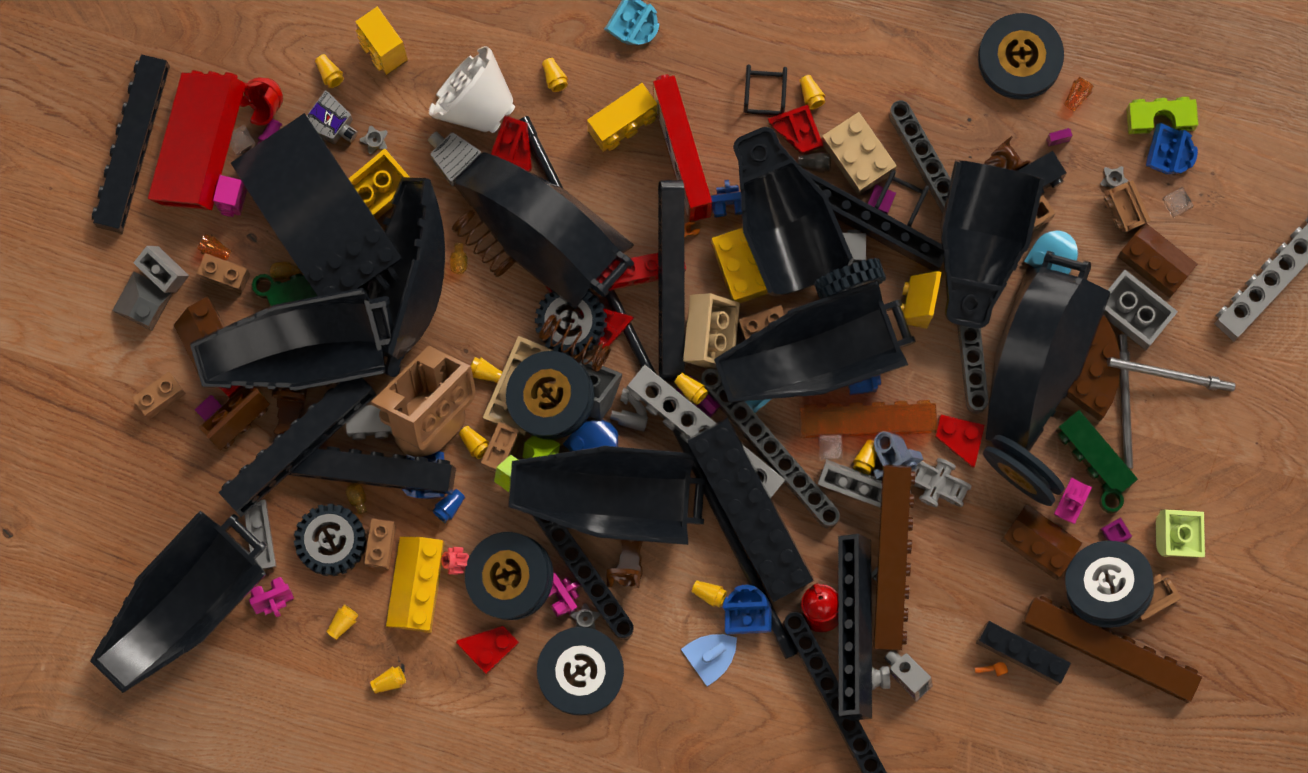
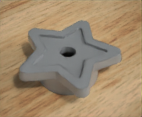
M369 126L368 133L360 138V141L368 146V152L372 154L377 149H387L384 139L388 132L386 130L378 131L373 126Z
M1121 166L1117 169L1105 167V178L1100 185L1113 188L1127 182L1128 180L1123 174V167Z
M584 603L581 610L571 613V616L577 621L576 627L595 629L594 621L600 616V613L590 611L588 605Z

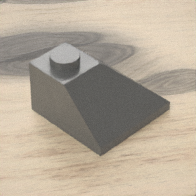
M133 272L112 311L153 331L173 293H164L152 280Z
M580 361L579 364L590 375L594 387V403L589 417L601 421L612 407L622 379V373L604 366L595 372L592 370V361L586 365H583Z

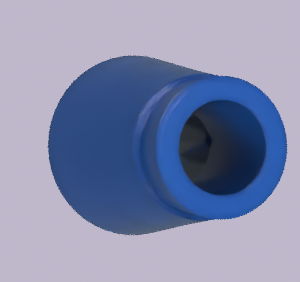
M455 489L452 495H447L435 504L433 513L444 523L452 520L465 496Z

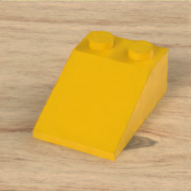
M935 271L910 277L909 282L904 283L902 295H906V299L901 309L907 325L928 328L934 314L942 272Z

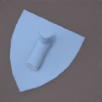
M724 634L707 635L690 642L681 649L706 686H709L724 674L731 664L736 651L737 637Z

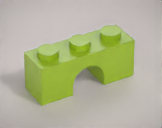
M1179 97L1173 101H1168L1167 98H1157L1154 102L1136 99L1129 103L1126 108L1128 134L1151 133L1154 128L1153 119L1159 115L1169 118L1172 128L1179 131H1195L1198 126L1196 99L1190 100L1189 97Z
M532 435L524 444L522 457L527 459L559 453L560 444L555 440L541 439ZM512 455L496 467L494 482L508 492L510 489L511 463L518 460Z

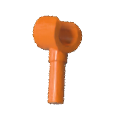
M696 222L684 224V237L699 234L700 229L691 231V226Z
M998 662L990 666L976 667L975 673L995 670L998 677L1008 673V669L1005 663Z

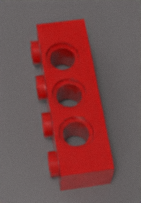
M658 253L630 258L634 262V266L631 269H627L608 291L658 281ZM615 261L598 279V282L602 284L620 262Z

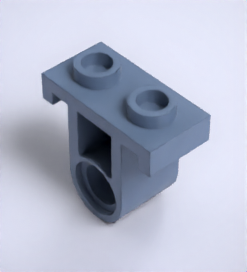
M883 431L877 434L874 439V447L882 466H911V470H913L919 462L924 460L921 452L908 449L904 439L898 434ZM876 469L874 471L878 480H882L883 470Z

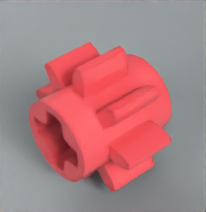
M463 547L448 548V552H444L442 555V566L448 569V574H463L469 555L463 553Z

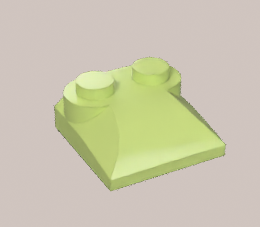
M1160 510L1156 518V548L1158 553L1163 557H1205L1204 512Z

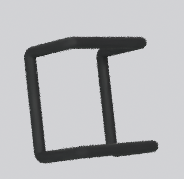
M748 64L746 66L743 109L745 113L779 115L785 112L787 67L783 68V72L751 71V65ZM750 75L783 77L780 111L748 109Z
M892 170L874 208L879 209L892 180L921 193L907 226L911 227L928 193L929 186H925L924 190L895 177L896 171Z

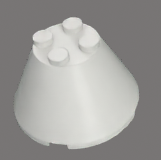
M484 46L477 50L479 54L474 58L472 56L467 57L445 81L436 94L439 97L435 105L433 103L430 105V116L482 132L490 131L494 133L501 124L500 120L505 115L509 116L513 112L515 105L512 104L513 97L492 50Z

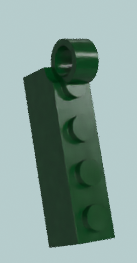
M302 273L291 276L289 281L283 283L281 281L274 282L272 277L267 274L256 276L252 282V289L255 294L263 299L268 298L270 306L318 297ZM262 280H268L271 282L270 289L264 293L257 290L258 283Z
M1078 410L1056 429L1058 432L1057 437L1064 445L1068 444L1073 450L1071 453L1078 462L1082 461L1086 465V471L1089 476L1094 480L1097 478L1102 484L1101 489L1104 493L1099 500L1101 509L1106 513H1116L1124 504V497L1121 493L1135 483L1138 478L1083 413ZM1112 494L1118 498L1119 503L1116 508H1109L1105 504L1106 495Z

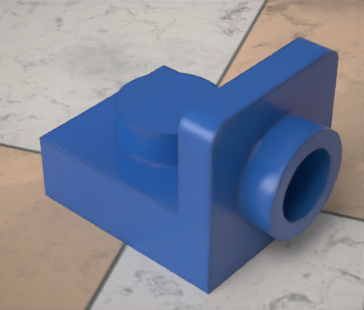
M880 375L849 385L850 396L877 392L878 385H881Z

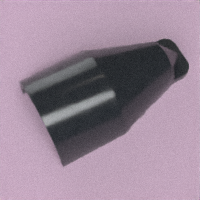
M762 127L737 138L733 149L739 165L743 233L769 295L781 296L813 286L814 282L820 277L826 276L825 274L834 272L836 269H842L846 265H851L854 260L827 195L784 149L774 130L770 127Z
M955 160L940 225L947 291L945 316L950 322L973 328H983L989 323L994 305L1006 287L1012 272L1016 270L1024 252L1030 246L1045 179L1001 167Z

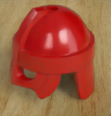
M258 77L251 79L245 84L240 107L250 106L255 110L250 119L252 124L259 126L268 124L283 103V94L279 84L271 78Z
M813 584L812 587L805 591L801 600L803 617L811 630L816 632L831 631L839 625L838 593L828 585Z

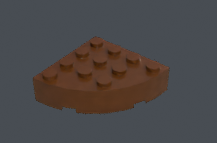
M1104 314L1102 315L1081 375L1077 381L1073 382L1066 396L1099 421L1105 417L1113 403L1119 386L1121 371L1119 368L1107 366L1109 357L1120 359V351L1115 333Z

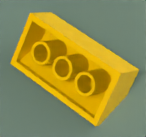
M400 537L386 627L427 633L432 632L442 566L441 559L445 546L443 540L424 537Z

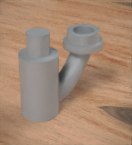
M623 388L620 401L624 402V404H627L629 401L637 413L622 410L621 413L612 411L610 419L619 421L618 425L644 432L648 421L646 409L640 401H635L627 394L629 392L628 389Z

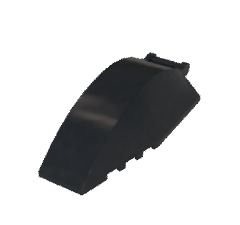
M483 152L454 183L468 204L477 212L480 220L490 229L493 237L502 245L505 253L574 309L582 302L590 288L602 297H605L609 293L608 289L627 269H631L634 266V262L624 254V252L634 246L632 242L565 189L509 161ZM616 260L619 261L620 264L602 284L599 283L598 279Z
M402 177L391 202L395 205L391 217H385L383 224L387 225L385 233L403 258L402 261L392 266L402 281L399 283L395 282L391 277V273L388 270L385 271L382 277L387 281L390 289L385 291L382 287L381 292L377 294V298L389 297L390 304L388 306L394 325L389 344L382 345L384 358H388L384 374L389 377H396L399 374L401 360L421 339L430 325L442 291L445 268L444 228L431 180L427 178ZM369 283L361 287L364 288L367 295L369 293V290H367ZM375 308L374 314L380 336L386 335L380 308Z
M1047 251L1041 267L1026 269L996 349L987 418V441L992 442L996 435H1001L1030 451L1043 432V427L1050 416H1054L1056 413L1055 409L1061 400L1066 398L1068 395L1067 391L1073 382L1077 381L1080 377L1110 297V291L1087 280L1091 269V262L1084 261L1082 263ZM1052 264L1080 271L1077 277L1051 270Z
M876 280L791 309L787 314L776 321L774 320L759 332L752 334L745 341L735 345L714 359L729 403L823 395L908 366V362L900 348L911 345L916 340L909 331L901 309L903 305L901 300L884 304L879 283ZM887 311H893L903 338L902 340L897 341Z
M364 288L276 304L216 330L190 344L202 387L231 388L232 385L246 386V388L261 386L268 387V389L286 387L290 388V390H300L385 373V363L382 345L389 344L394 328L388 306L390 304L389 297L383 296L370 299ZM375 308H380L386 335L380 336L373 310Z
M600 446L512 461L508 507L597 538L688 545L687 524L704 525L702 512L704 485H707V479L690 478L695 457L694 453ZM690 484L695 485L693 518L688 517Z
M199 511L136 578L131 592L123 601L122 608L118 615L114 617L109 631L101 640L90 660L122 693L202 643L266 575L255 559L266 549L267 544L263 541L260 542L238 521L239 517L236 514L230 516L220 526L205 513ZM231 527L254 548L250 554L227 532Z

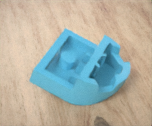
M622 0L604 30L628 45L647 43L656 36L659 30L657 11L651 4H646L641 0Z
M1061 230L1044 233L1038 238L1024 262L1034 268L1041 267L1047 251L1054 252L1057 256L1077 261L1078 247L1076 241L1070 234ZM1052 264L1051 270L1069 274L1072 270Z

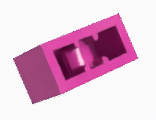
M220 175L213 202L222 215L234 217V214L241 216L247 189L242 180Z

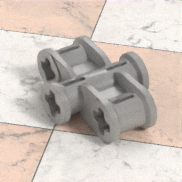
M937 458L936 462L938 464L936 468L921 461L917 464L916 468L911 470L916 473L917 469H919L915 477V485L913 486L925 490L924 494L919 497L920 501L932 507H938L937 501L940 497L951 504L963 507L964 503L962 501L972 486L950 475L951 471L956 468L954 464Z

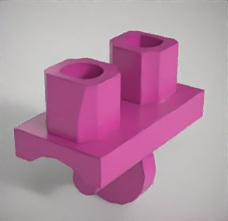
M1071 477L1054 515L1075 524L1092 487Z
M554 573L553 585L548 598L556 594L559 601L553 604L551 608L557 617L567 612L570 615L577 608L573 599L575 600L579 597L575 589L580 584L578 581L571 584L567 577L561 582L556 573Z
M281 577L270 582L273 590L264 592L262 586H257L250 591L251 599L249 601L256 614L264 612L267 615L274 612L275 616L279 617L281 616L279 609L287 606L285 602L294 599L288 584H285Z

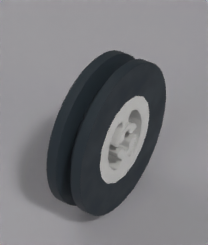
M1101 541L1088 545L1074 556L1066 571L1065 585L1069 604L1080 618L1095 626L1113 628L1132 623L1145 613L1153 598V573L1148 560L1138 549L1123 542ZM1105 574H1108L1109 582L1113 586L1115 594H1111V588L1109 583L1106 582Z
M574 627L557 633L546 643L537 663V679L545 698L555 708L572 715H589L607 707L619 693L624 677L623 659L615 643L602 632L587 627ZM577 655L591 658L597 666V676L595 679L590 678V666L585 669V676L578 675L574 678L577 682L586 683V686L581 688L569 684L564 677L563 671L565 664L569 663L571 664L570 674L573 676L576 673L575 667L579 666L582 668L587 664L583 660H575Z

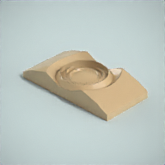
M518 336L483 419L497 425L500 422L520 430L521 435L525 436L526 431L516 424L508 411L506 404L507 384L514 369L524 359L539 352L553 350Z

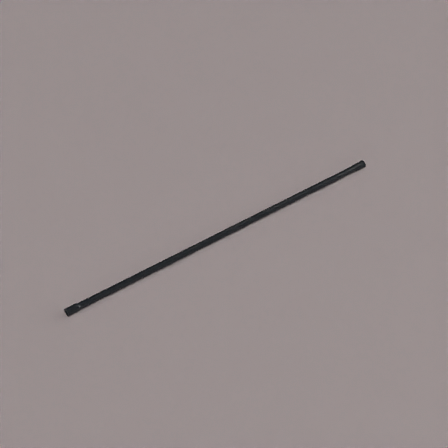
M525 116L519 119L527 123L529 145L547 181L563 188L538 138L537 131L530 117ZM609 290L605 297L612 311L626 314L615 290ZM630 323L623 333L640 367L642 368L646 365L656 373ZM650 386L656 397L657 390L654 387ZM670 401L663 403V408L666 412L671 413L674 411ZM674 428L672 431L683 453H693L689 444L680 437L682 433ZM694 457L692 471L695 477L707 479L696 457ZM707 480V485H704V495L749 585L757 587L767 596L731 522ZM771 604V629L784 658L788 659L798 653Z

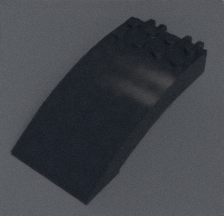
M305 113L231 162V165L317 296L359 289L377 278L384 290L388 291L390 289L389 284L381 276L387 270L391 273V277L395 282L399 283L402 281L392 267L403 260L402 256Z

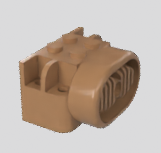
M428 346L371 401L373 406L381 409L379 412L380 420L391 427L395 443L400 451L413 457L429 456L442 449L460 431L465 423V409L470 405L475 396L471 366Z

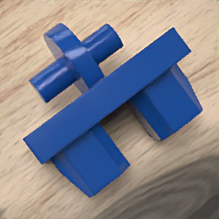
M724 180V187L716 188L717 194L720 195L711 196L714 217L726 216L725 205L733 204L735 215H742L739 186H730L729 180Z

